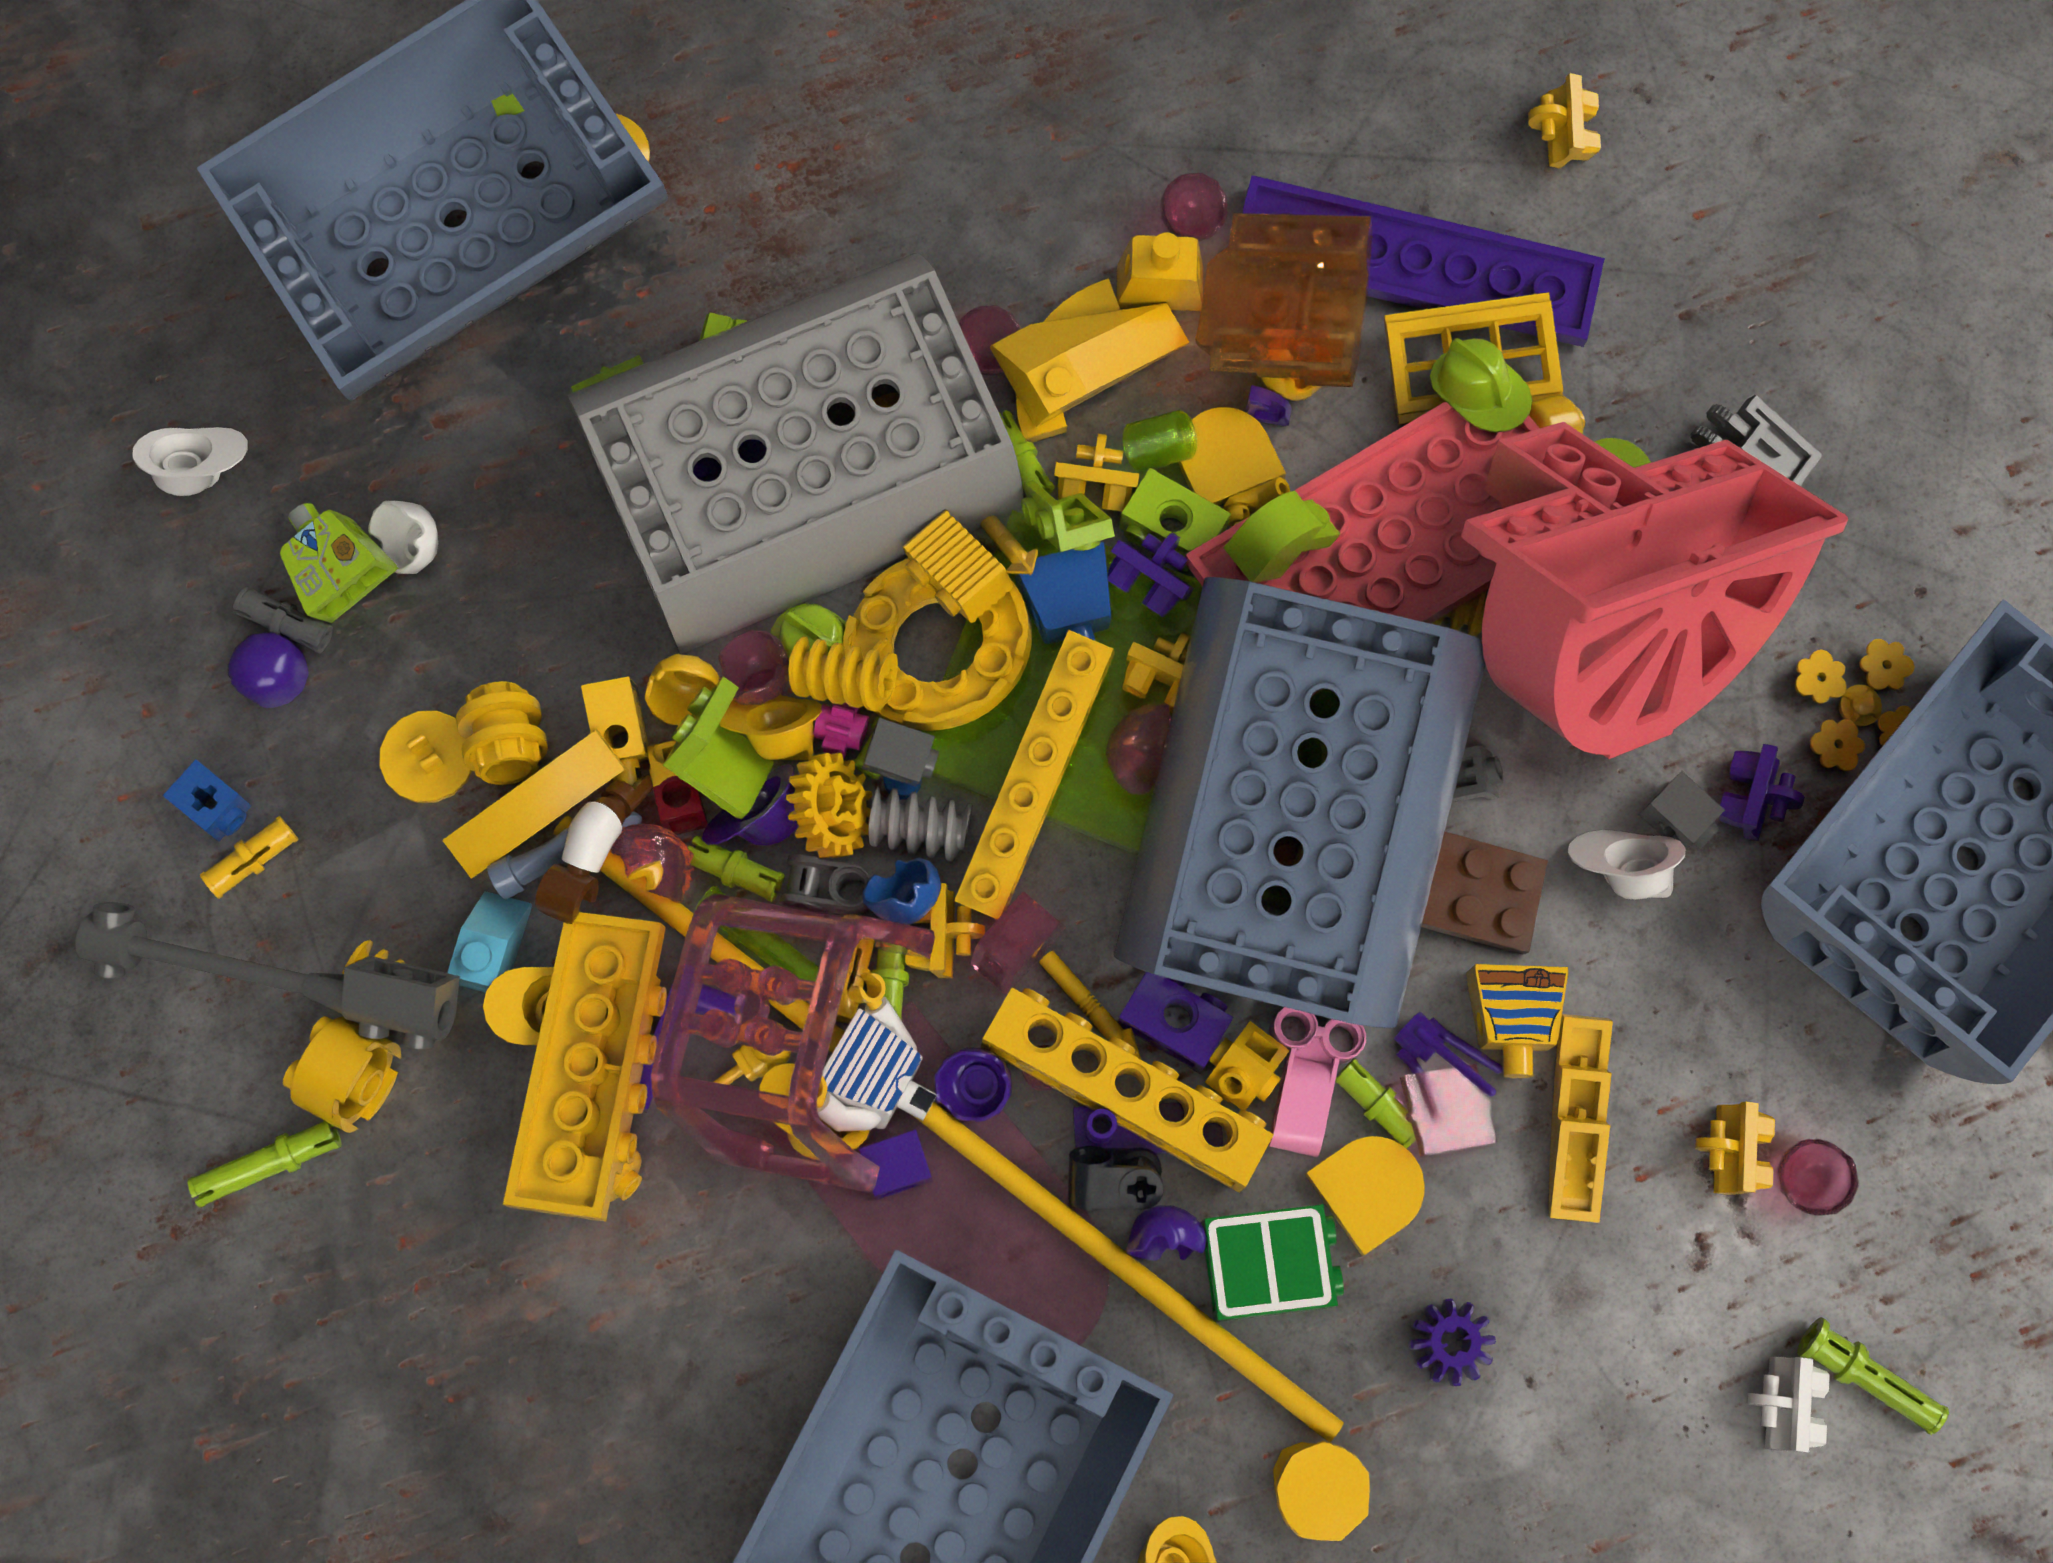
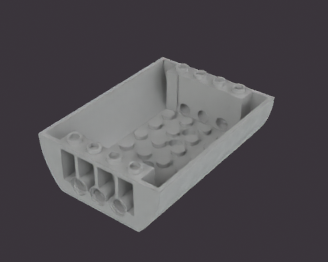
M918 253L910 254L567 395L680 654L701 647L907 559L908 557L902 546L944 510H947L968 532L981 528L980 523L988 516L995 515L1000 520L1022 510L1023 487L1012 441L940 280L930 263ZM889 384L897 390L899 400L891 407H880L873 401L871 392L878 385ZM838 402L847 403L853 408L855 418L848 425H835L827 416L830 406ZM748 439L759 440L766 447V454L759 462H745L738 454L740 445ZM706 457L717 460L722 468L719 477L710 482L699 480L693 473L697 461Z

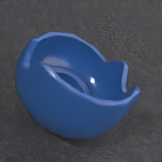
M916 858L909 862L897 860L895 862V873L891 877L884 878L874 874L869 878L862 892L863 904L876 916L892 926L904 927L922 919L932 909L938 899L941 890L938 870L930 861L922 858Z

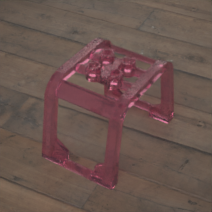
M712 894L705 898L694 912L687 930L654 1055L651 1081L652 1095L657 1109L720 1163L824 1183L825 1185L872 1192L876 1185L880 1167L849 1147L820 1121L817 1112L819 1085L850 960L859 941L862 939L876 941L875 947L885 952L930 959L935 939L934 931L867 916L847 914L842 917L728 895ZM723 925L827 942L816 981L799 979L792 972L778 966H770L760 971L751 969L749 966L733 959L721 960L717 965L708 964L719 926ZM702 985L717 986L727 994L736 997L737 999L734 1004L736 1015L733 1016L728 1012L718 1009L709 1010L704 1015L695 1014ZM769 999L780 1005H789L796 999L811 1002L804 1031L786 1030L783 1025L767 1018L770 1013ZM689 1034L703 1036L709 1042L722 1048H730L735 1044L751 1046L768 1056H775L783 1050L798 1053L791 1079L789 1096L680 1076ZM700 1108L788 1124L791 1126L793 1135L822 1162L773 1153L774 1146L763 1139L729 1130Z

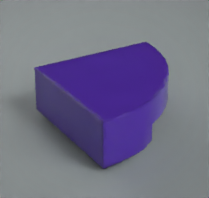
M1251 385L1245 412L1259 422L1289 426L1292 411L1291 404L1284 397L1273 391Z

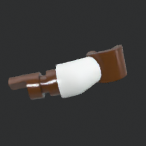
M649 775L638 779L633 786L624 781H613L604 790L601 797L596 799L595 802H587L579 810L569 825L562 854V860L568 863L567 866L561 863L551 866L542 877L538 886L535 906L540 912L566 924H573L579 915L582 900L591 903L596 902L598 879L590 876V873H599L611 847L622 832V824L625 822V818H628L652 791L653 783Z

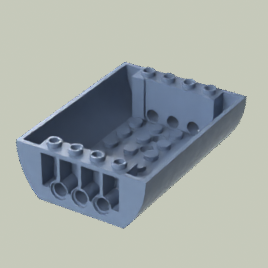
M1219 577L1205 578L1114 957L1123 963L1154 975L1350 1024L1381 1028L1397 1027L1486 665L1483 657L1482 639L1451 628L1250 581ZM1321 689L1333 691L1339 699L1337 713L1326 719L1315 716L1309 707L1311 696ZM1309 738L1321 740L1327 748L1325 762L1316 768L1304 766L1297 756L1299 745ZM1285 836H1292L1298 839L1303 846L1301 860L1292 866H1285L1279 863L1273 853L1275 843ZM1275 885L1286 888L1291 895L1289 909L1279 915L1267 912L1262 904L1264 891Z
M895 1249L733 1563H901L900 1556L903 1548L915 1542L927 1547L930 1553V1563H1093L1174 1394ZM982 1402L992 1403L1000 1411V1424L992 1432H980L974 1428L971 1422L972 1410ZM957 1449H968L977 1458L978 1466L976 1472L967 1479L955 1478L948 1469L949 1456Z

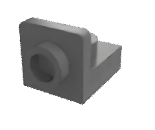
M1480 745L1465 748L1452 803L1482 796L1489 800L1499 798L1498 785L1503 784V771L1499 758L1497 756L1493 757L1490 751Z

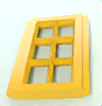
M1549 292L1384 315L1398 425L1408 424L1445 402L1438 394L1412 397L1409 372L1430 370L1437 359L1407 363L1404 338L1441 334L1444 354L1449 351L1452 342L1451 332L1489 327L1490 341L1502 352L1504 359L1540 354L1543 379L1525 382L1530 388L1532 402L1553 395L1563 396V383ZM1536 321L1539 345L1502 350L1499 325Z

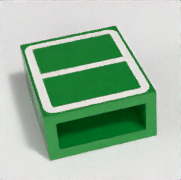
M1324 1204L1204 1218L1200 1222L1207 1237L1204 1254L1212 1314L1215 1322L1328 1309L1338 1306L1337 1296L1344 1295V1283L1340 1266H1332L1330 1246L1337 1244L1336 1228L1333 1216H1325Z

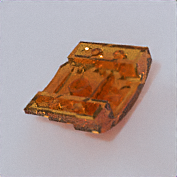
M1234 213L1229 246L1207 263L1203 302L1195 337L1196 344L1211 356L1210 371L1257 373V377L1304 379L1307 386L1352 387L1359 362L1366 315L1372 250L1371 216Z

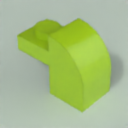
M1294 490L1274 498L1253 513L1224 546V549L1248 580L1256 583L1281 578L1301 552L1330 547L1339 537L1340 533L1331 523L1329 514L1322 506L1315 503L1313 499L1303 501Z

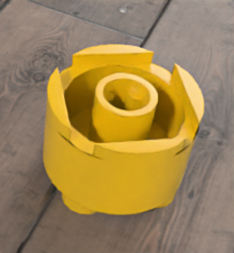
M323 1016L313 1026L310 1033V1043L302 1057L295 1060L286 1070L283 1085L291 1090V1099L296 1106L347 1133H351L359 1129L353 1125L354 1122L360 1117L369 1121L387 1099L398 1074L396 1070L390 1068L393 1055L401 1059V1048L397 1043L387 1038L373 1039L360 1036L358 1034L359 1023L347 1020L344 1016L335 1019Z

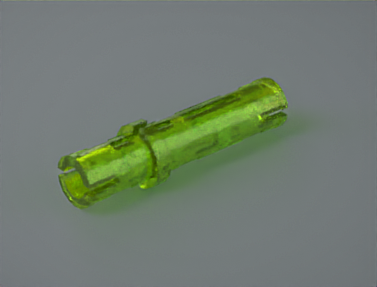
M716 885L712 886L699 901L696 911L704 914L729 934V941L734 945L738 943L744 945L772 969L806 993L807 997H813L828 978L829 973L826 970L821 969L790 943L760 922L757 912L753 909L746 911L720 891Z

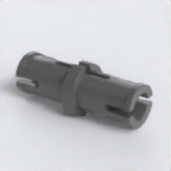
M248 586L239 592L233 605L234 614L252 620L269 629V632L294 640L319 654L325 650L333 634L332 626L297 611L296 605L288 601L280 603Z

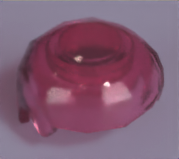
M1203 173L1180 175L1167 185L1160 200V219L1168 232L1177 237H1193L1198 239V242L1208 240L1220 230L1227 219L1228 204L1226 194L1218 181Z
M997 305L973 308L958 323L982 375L993 376L1003 373L990 346L1022 328L1012 313Z
M750 630L734 637L718 655L722 676L719 679L721 680L724 676L739 687L733 701L741 705H762L780 696L789 681V657L781 641L767 630Z
M1819 1138L1796 1142L1783 1152L1776 1170L1780 1191L1795 1208L1813 1216L1839 1213L1852 1203L1859 1187L1857 1168L1852 1157L1835 1144Z

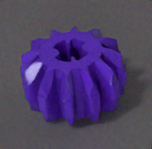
M1453 1299L1443 1300L1441 1306L1442 1314L1432 1304L1424 1307L1425 1316L1430 1324L1422 1320H1414L1411 1327L1424 1336L1423 1339H1415L1408 1342L1409 1349H1424L1425 1355L1418 1358L1414 1363L1417 1369H1423L1433 1363L1434 1366L1430 1373V1380L1435 1383L1440 1382L1447 1371L1451 1386L1461 1385L1462 1371L1472 1381L1479 1379L1481 1375L1474 1361L1483 1365H1490L1493 1361V1358L1488 1353L1481 1351V1346L1496 1343L1495 1336L1480 1335L1479 1330L1489 1323L1487 1316H1481L1471 1322L1470 1318L1474 1311V1305L1469 1302L1464 1303L1457 1314ZM1456 1331L1460 1335L1456 1341H1462V1348L1448 1354L1443 1349L1448 1344H1442V1335Z

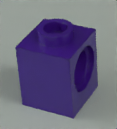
M917 1130L859 1148L863 1161L854 1163L862 1192L872 1189L876 1201L933 1182Z

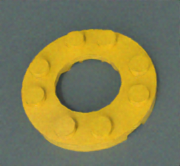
M908 558L882 572L863 591L865 597L858 605L854 615H849L843 635L845 658L852 646L861 647L863 661L867 652L870 649L879 651L881 665L888 652L894 653V641L899 627L910 614L927 604L939 603L934 596L938 590L930 582L925 587H922L907 571L905 565L910 562ZM1011 580L1013 584L1012 590L1006 592L1003 598L998 599L997 604H992L990 610L984 611L983 615L978 617L982 624L983 642L974 656L973 663L967 670H962L961 674L950 680L931 681L929 683L919 681L913 676L907 675L898 666L893 692L885 706L875 713L888 721L915 730L932 731L967 724L985 715L1000 704L1021 678L1032 646V626L1029 612L1015 583Z

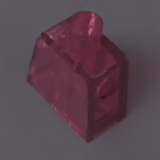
M1023 891L979 940L970 966L1002 994L1007 996L1010 989L1018 984L1066 927ZM989 957L992 958L994 961H996V962L1000 965V967H1001L1002 969H1000L999 967H997V966L989 959Z

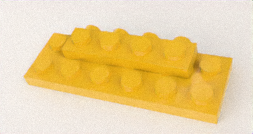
M579 912L573 924L563 922L503 1205L508 1208L606 1222L615 1175H621L623 1164H631L636 1154L637 1136L634 1133H630L633 1115L642 1114L646 1104L647 1087L645 1084H640L644 1064L652 1065L656 1055L657 1039L655 1035H650L654 1016H662L666 1006V988L660 987L661 980L656 976L666 927L661 922Z

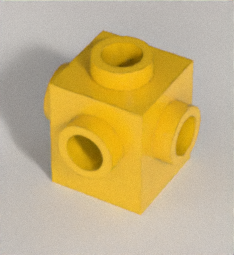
M1249 1021L1234 1042L1225 1037L1212 1054L1209 1062L1216 1067L1205 1083L1217 1091L1225 1101L1233 1103L1239 1109L1246 1110L1255 1097L1265 1102L1281 1080L1274 1072L1290 1050Z

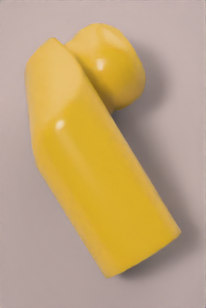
M1278 477L1257 487L1230 496L1223 507L1224 510L1231 513L1228 525L1233 527L1250 517L1251 514L1255 513L1269 501L1290 492L1288 482L1284 478Z

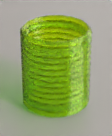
M1181 409L1128 423L1123 430L1122 440L1126 458L1132 468L1138 472L1192 459L1197 451V435L1194 425L1188 414Z

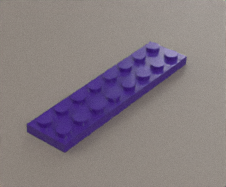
M1251 175L1230 264L1424 310L1549 292L1557 341L1584 347L1588 340L1605 258ZM1536 321L1499 325L1500 328L1538 336Z

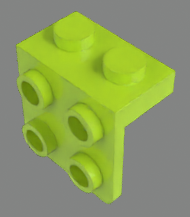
M723 676L711 691L703 687L687 708L692 715L687 714L672 734L671 738L676 743L663 766L711 799L720 808L726 810L734 817L742 819L750 812L774 762L773 760L763 759L758 755L750 741L744 736L719 725L739 689L738 686Z

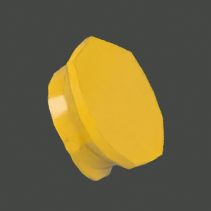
M1326 1441L1315 1444L1300 1442L1282 1449L1273 1468L1277 1506L1284 1522L1300 1538L1317 1541H1342L1368 1516L1370 1495L1368 1470L1355 1454L1342 1446Z

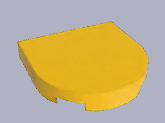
M1217 407L1206 410L1195 416L1187 424L1181 435L1178 448V463L1189 489L1217 506L1224 504L1230 496L1257 487L1278 477L1285 479L1286 472L1265 429L1257 419L1242 410L1230 407Z
M1369 1136L1354 1140L1305 1173L1307 1179L1361 1256L1366 1255L1407 1226L1419 1212L1424 1198V1177L1416 1158L1398 1142L1384 1137Z

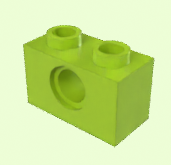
M1149 468L1121 513L1119 529L1124 531V536L1130 542L1145 548L1142 546V542L1149 533L1163 542L1172 532L1164 529L1160 522L1167 518H1175L1184 526L1182 530L1173 532L1180 537L1175 551L1185 557V554L1226 531L1231 513ZM1185 565L1184 568L1182 569V571H1188V570H1189V568L1187 567V565Z

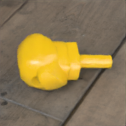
M753 1021L740 1029L739 1040L741 1047L732 1053L737 1064L713 1081L718 1091L723 1090L743 1074L749 1081L753 1082L759 1077L762 1078L774 1066L786 1064L789 1061L792 1050L790 1043L775 1024L759 1025L756 1021Z

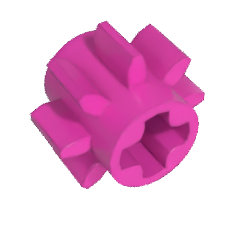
M846 702L842 705L835 704L833 706L825 703L822 704V713L816 719L813 733L814 738L823 740L822 747L824 753H842L843 758H845L847 749L852 748L860 751L870 720L869 716L859 714L861 707H850Z

